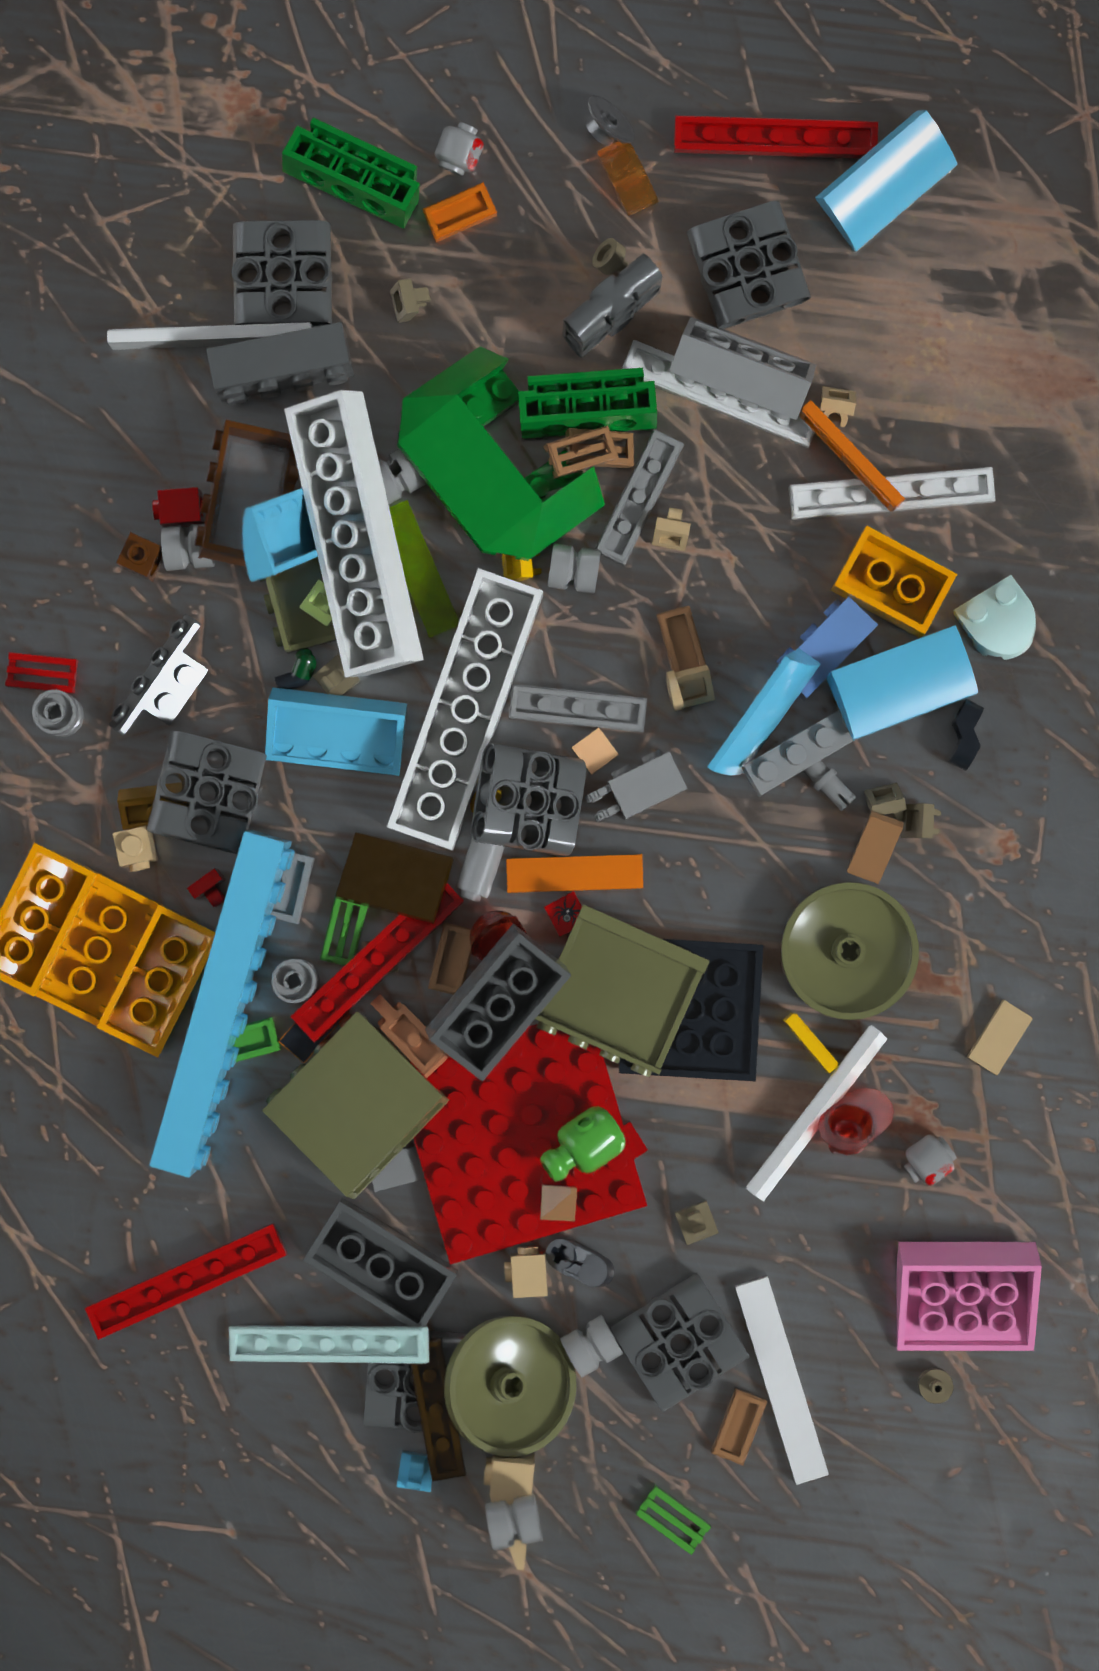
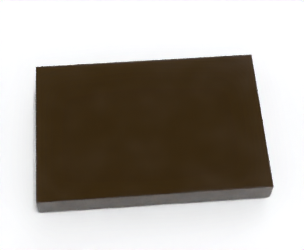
M355 832L335 896L340 900L434 924L454 859L451 856Z

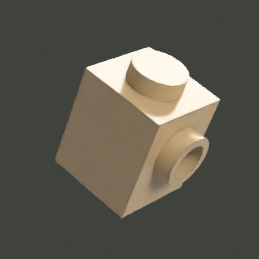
M147 826L112 833L119 867H129L130 872L149 869V862L159 861L153 833L147 831Z
M538 1246L517 1247V1253H511V1262H504L505 1282H512L513 1298L548 1296L545 1251H538Z

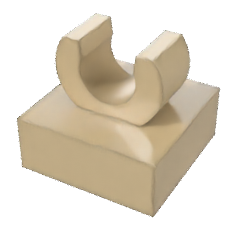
M822 386L820 410L827 417L831 413L840 414V427H845L848 415L854 416L856 392Z
M669 507L667 519L657 517L652 545L685 551L691 523L681 522L683 510Z

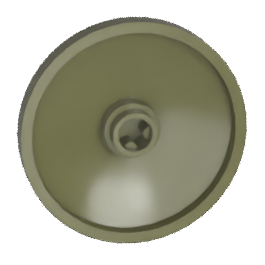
M838 883L813 892L792 912L782 935L781 961L791 988L809 1007L833 1018L845 1020L863 1019L887 1010L905 994L912 983L918 966L919 943L910 916L892 896L867 884Z
M519 1316L496 1317L473 1328L459 1342L447 1366L444 1393L449 1416L455 1428L467 1442L489 1454L502 1457H519L536 1452L546 1446L565 1426L571 1414L576 1396L575 1367L567 1355L560 1337L541 1322Z

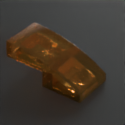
M618 141L597 151L598 158L611 180L614 192L627 216L658 203L656 193L631 143H621Z

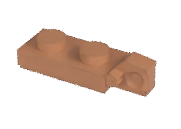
M381 994L370 1003L383 1016L377 1022L380 1029L426 1078L450 1057L429 1040L425 1025L405 1005L398 1002L392 1007Z

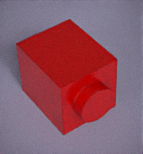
M198 487L157 490L158 500L152 501L154 520H159L162 527L179 525L190 527L191 524L204 523V514L200 513L203 497L202 491Z

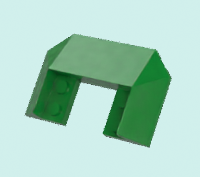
M479 346L402 399L397 446L481 553L491 555L500 553L515 556V559L529 561L603 508L605 502L594 466L586 472L581 470L554 479L552 473L554 468L548 461L524 478L484 428L485 425L519 403V390L503 371L509 359ZM566 449L563 450V451H562L561 453H559L558 455L567 453ZM566 461L561 462L563 467L570 465L566 464Z

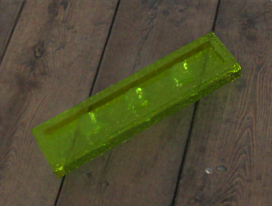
M408 500L389 507L406 584L429 638L458 627L459 619Z

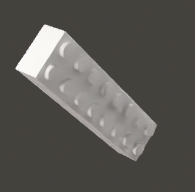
M339 390L285 408L345 677L367 676L424 660L363 392Z
M478 568L387 828L451 851L454 850L479 779L483 751L492 742L543 598L542 590Z

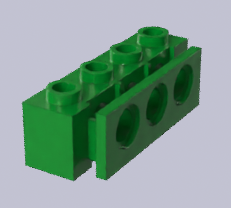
M314 117L310 122V131L298 125L296 126L282 152V172L403 229L419 202L420 183L416 182V165Z
M643 367L527 376L529 391H518L522 439L565 436V431L569 428L594 430L607 425L610 431L616 432L657 429L655 381L644 382Z

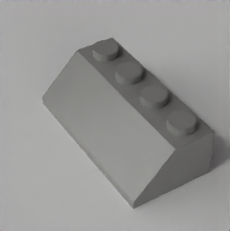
M690 317L669 372L674 373L675 377L682 382L689 384L698 382L706 385L707 389L714 394L725 396L727 393L739 398L740 403L748 407L757 408L759 405L771 410L770 413L777 418L783 420L793 418L797 420L812 383L817 364Z

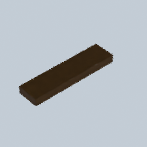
M441 1337L429 1339V1362L410 1363L431 1479L432 1482L466 1476L467 1473L459 1432L449 1416L445 1401L444 1384L447 1366Z

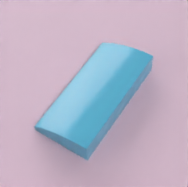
M917 110L817 195L815 199L852 250L856 252L958 164L946 139L928 111Z
M302 488L245 509L242 531L243 549L251 582L275 575L318 557Z
M956 625L831 671L826 679L853 741L978 693L973 670Z
M800 648L786 655L707 767L714 772L725 775H741L744 773L741 767L755 758L821 664Z
M272 687L268 699L266 760L400 776L408 703Z

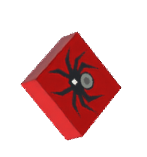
M574 891L544 906L559 937L572 931L582 908Z

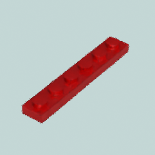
M675 115L674 153L862 158L878 144V122Z
M447 883L434 924L398 915L290 1017L315 1043L464 903V900Z
M272 1223L91 1304L84 1309L99 1340L280 1259L288 1253L275 1224Z

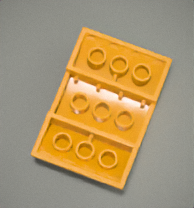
M34 843L0 909V980L33 997H39L97 1026L96 1028L158 1058L208 961L215 932L91 868Z

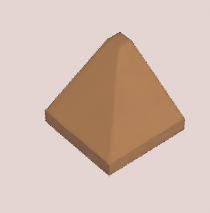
M542 1185L540 1220L575 1221L577 1186Z

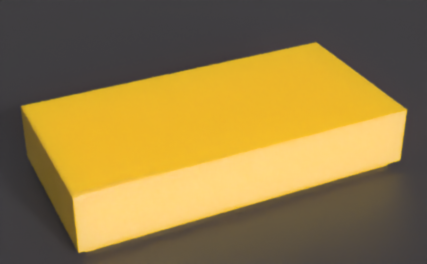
M791 1012L783 1019L784 1023L827 1073L830 1074L838 1067L839 1063L797 1013Z

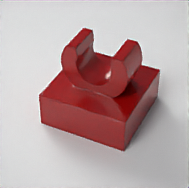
M214 868L187 887V890L194 899L199 900L206 896L211 905L217 907L225 901L224 894L217 886L226 879L219 869Z

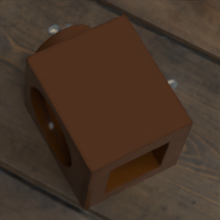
M130 532L116 563L121 568L153 582L163 561L162 547Z

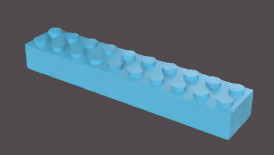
M254 830L244 831L150 1161V1167L190 1178L197 1170L200 1171L202 1166H206L211 1146L206 1145L208 1137L215 1133L220 1119V1113L215 1112L217 1104H220L221 1100L225 1099L230 1083L229 1080L225 1079V1075L230 1070V1067H234L239 1048L234 1046L235 1040L240 1034L243 1035L248 1020V1015L243 1014L245 1005L249 1001H253L258 982L252 981L254 973L258 968H262L265 961L267 949L262 948L264 938H267L268 935L271 936L275 926L276 916L271 915L274 904L280 903L284 894L286 883L281 882L283 871H286V869L290 870L294 859L295 850L290 849L292 841Z

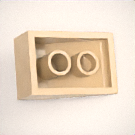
M535 1452L519 1457H502L493 1455V1458L486 1457L483 1485L490 1486L489 1496L491 1502L505 1500L511 1505L515 1498L532 1495ZM515 1540L513 1547H509L517 1570H524L527 1544H522L520 1540Z

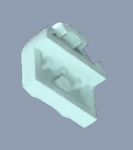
M1012 575L953 610L954 616L973 641V647L983 656L1002 657L1003 660L1012 659L1024 653L1033 642L1036 630L1034 607Z

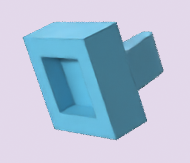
M402 1450L397 1487L431 1492L432 1479L427 1454Z

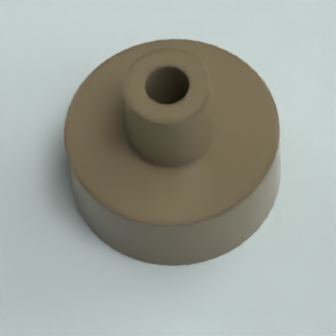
M614 238L605 240L594 253L592 259L593 266L605 275H609L614 271L620 273L628 266V262L624 260L626 248Z
M928 1368L922 1372L918 1379V1390L922 1397L930 1403H943L953 1393L954 1385L952 1378L941 1368Z

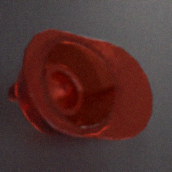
M862 1088L848 1093L827 1109L820 1117L818 1128L821 1137L829 1144L830 1152L832 1154L837 1152L843 1155H856L862 1152L892 1123L894 1115L892 1103L880 1091Z

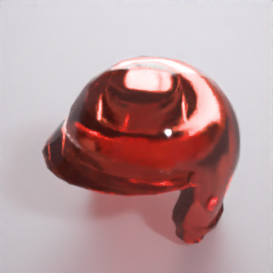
M500 910L488 911L481 915L470 930L469 941L472 955L481 962L512 924H515L527 934L518 917Z

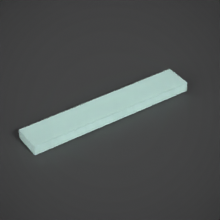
M232 1325L229 1327L230 1361L427 1363L429 1362L428 1327Z

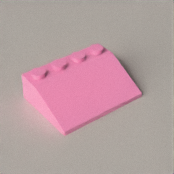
M898 1242L896 1270L897 1351H1034L1042 1269L1036 1242Z

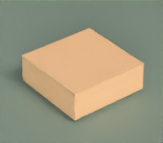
M597 728L571 747L577 757L584 760L586 769L591 775L619 756L600 728Z

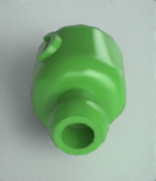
M593 1106L559 1129L557 1137L561 1146L555 1150L545 1151L540 1158V1162L553 1181H561L566 1178L569 1170L573 1167H576L583 1173H592L606 1165L623 1151L626 1140L619 1125L610 1113L603 1107Z

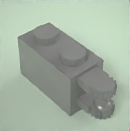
M659 749L641 758L644 764L635 769H631L629 764L611 773L613 779L607 782L608 785L584 796L587 803H594L612 792L617 802L616 805L610 808L606 807L598 811L594 815L596 822L602 821L620 811L626 820L687 790V786L670 752L662 755Z

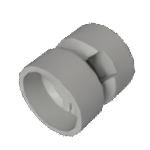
M400 449L390 453L388 461L378 460L388 505L401 499L403 491L412 493L426 485L424 479Z
M204 523L191 524L188 530H184L181 525L161 528L162 556L166 571L185 570L188 564H192L195 569L215 566V560L199 559L200 547L194 546L198 525L204 526Z
M554 543L548 587L566 590L570 585H574L575 590L578 592L595 594L601 550L582 547L579 552H575L573 546Z
M48 690L40 694L34 701L32 718L36 726L42 731L57 737H68L76 733L82 726L84 710L80 702L72 695L60 690Z
M295 958L285 960L275 968L272 973L271 984L278 998L287 1003H299L310 999L319 988L320 978L318 970L312 963L305 959Z
M602 1314L586 1323L585 1331L582 1332L575 1329L560 1338L567 1355L582 1378L598 1369L599 1361L602 1360L609 1363L624 1354Z
M534 1494L515 1498L511 1505L505 1500L485 1504L493 1550L513 1547L515 1540H520L522 1544L542 1541L540 1519Z

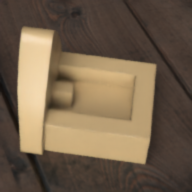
M707 665L674 672V670L666 672L667 690L675 711L715 700L710 670Z

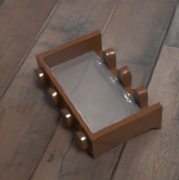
M226 419L222 430L216 429L214 433L212 450L217 451L216 462L210 461L206 482H211L212 484L210 494L204 493L200 513L205 514L206 517L204 526L198 525L194 546L200 547L199 559L207 558L246 567L242 533L245 509L294 491L295 484L299 478V472L290 434Z

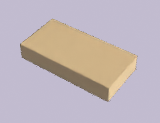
M1002 1000L967 1058L998 1076L1033 1017L1009 1002Z

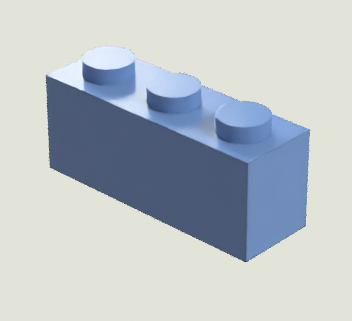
M849 596L843 603L837 598L824 612L828 618L819 627L813 623L800 636L804 643L799 648L821 664L799 694L803 701L878 626ZM789 647L776 662L780 664L784 657L794 650Z

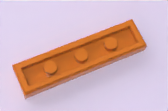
M810 400L802 407L799 413L800 418L890 512L899 507L905 498L815 403Z
M642 854L506 859L507 893L643 889Z

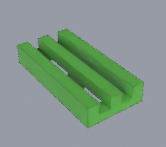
M335 896L320 960L345 966L357 955L368 910L367 906L340 900ZM341 902L348 903L336 954L332 956L329 955ZM357 905L360 906L351 948L348 959H344L342 956L354 906Z
M656 1484L635 1512L638 1517L691 1555L698 1543L700 1544L706 1532L708 1533L711 1529V1524ZM656 1496L661 1498L700 1527L697 1532L653 1501ZM647 1508H651L692 1538L691 1541H686L646 1511Z

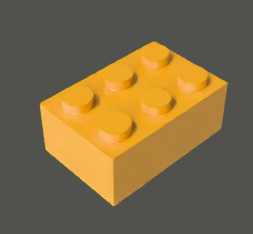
M866 526L830 591L845 599L849 596L858 606L921 638L926 634L957 573Z

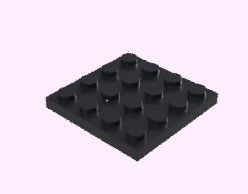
M662 939L710 962L699 981L663 1062L660 1074L652 1072L651 1075L756 1082L764 945ZM620 1058L619 1073L642 1075L631 1070L632 1062Z

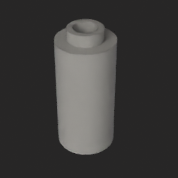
M471 839L455 887L462 890L461 897L480 902L481 896L488 898L505 848L504 846L479 843Z

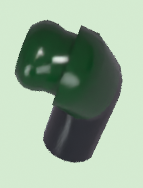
M303 648L298 650L295 654L296 661L292 671L274 677L277 688L294 689L306 685L311 680L317 665L316 657L310 649Z

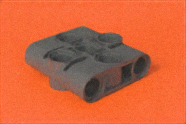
M779 201L767 202L697 225L686 232L701 275V284L704 290H706L719 329L733 327L802 304L811 299L797 256V245L791 238ZM733 227H741L746 231L747 236L742 240H737L731 237L729 230ZM776 248H783L788 251L790 258L786 261H778L772 255V251ZM747 258L753 259L757 263L758 268L753 272H748L742 269L740 262ZM712 269H719L724 272L726 278L722 282H713L708 277V272ZM755 290L764 291L768 296V301L764 304L755 303L751 298V293Z
M321 220L243 221L234 223L233 266L231 271L233 277L234 325L310 322L313 327L332 324L331 224ZM279 235H287L291 238L290 243L284 248H277L273 245L275 238ZM281 268H286L291 271L289 279L283 282L276 281L274 279L275 272ZM313 268H321L325 271V275L319 281H311L307 278L309 271ZM246 269L257 271L256 278L251 282L240 280L241 273ZM278 303H290L292 306L289 313L282 316L275 314L274 309Z
M641 254L623 269L617 277L611 275L602 281L590 293L589 300H586L563 319L562 335L571 349L580 358L584 357L601 343L607 335L612 337L619 333L631 322L634 313H637L660 293L663 277L654 262L646 254Z
M171 731L161 773L157 780V789L147 831L238 854L244 831H249L253 811L258 804L257 795L267 755L194 734ZM216 751L221 754L223 758L221 768H213L208 764L207 755L209 752ZM168 764H172V765L179 766V767H183V768H178V767H174V766H168ZM173 775L181 780L182 789L179 793H172L166 788L165 780L167 776ZM202 784H208L214 788L215 798L213 801L207 802L200 797L199 788ZM234 793H242L247 797L248 806L245 810H239L234 807L232 803ZM160 798L165 799V800H168V801L176 802V803H179V804H183V805H186V806H182V805H178V804H174V803H170V802H166V801H160ZM220 814L226 815V816H230V817H234V818L245 819V822L240 821V820H236V819H232V818H229V817L221 816ZM201 817L206 821L207 831L205 834L198 835L192 831V818Z
M489 743L485 747L481 759L471 824V837L473 841L569 856L575 847L586 778V763L584 760L544 751ZM535 759L537 763L536 771L533 773L531 765L533 760ZM498 788H500L502 795L499 802L496 800ZM530 793L532 801L530 806L527 807L526 798ZM560 798L561 808L558 812L556 809L557 800ZM525 827L526 837L522 841L521 831Z
M697 1272L664 1294L652 1298L648 1304L610 1327L619 1345L662 1412H665L697 1390L707 1388L712 1384L713 1380L750 1357ZM674 1294L687 1315L686 1318H683L670 1297ZM658 1305H666L671 1309V1315L665 1321H657L652 1317L653 1309ZM644 1314L648 1323L657 1335L656 1337L653 1338L652 1334L646 1327L640 1315ZM708 1315L718 1319L717 1328L711 1332H705L700 1328L701 1319ZM684 1334L689 1338V1345L684 1350H675L671 1347V1340L675 1335ZM705 1347L708 1348L713 1358L719 1365V1370L715 1369L714 1365L705 1353ZM645 1354H658L661 1358L659 1365L653 1369L644 1367L641 1360ZM702 1363L707 1366L708 1372L704 1378L694 1379L689 1375V1370L694 1364ZM674 1367H677L682 1377L690 1387L689 1389H685L681 1380L674 1371Z
M428 1329L429 1339L443 1338L442 1345L446 1366H448L455 1348L466 1333L431 1331ZM368 1363L363 1426L406 1429L413 1433L422 1432L421 1422H413L407 1416L408 1409L415 1406L418 1407L415 1388L410 1382V1376L412 1375L410 1363ZM381 1369L391 1371L394 1375V1382L390 1385L380 1384L376 1379L377 1371ZM398 1397H402L400 1422H396Z

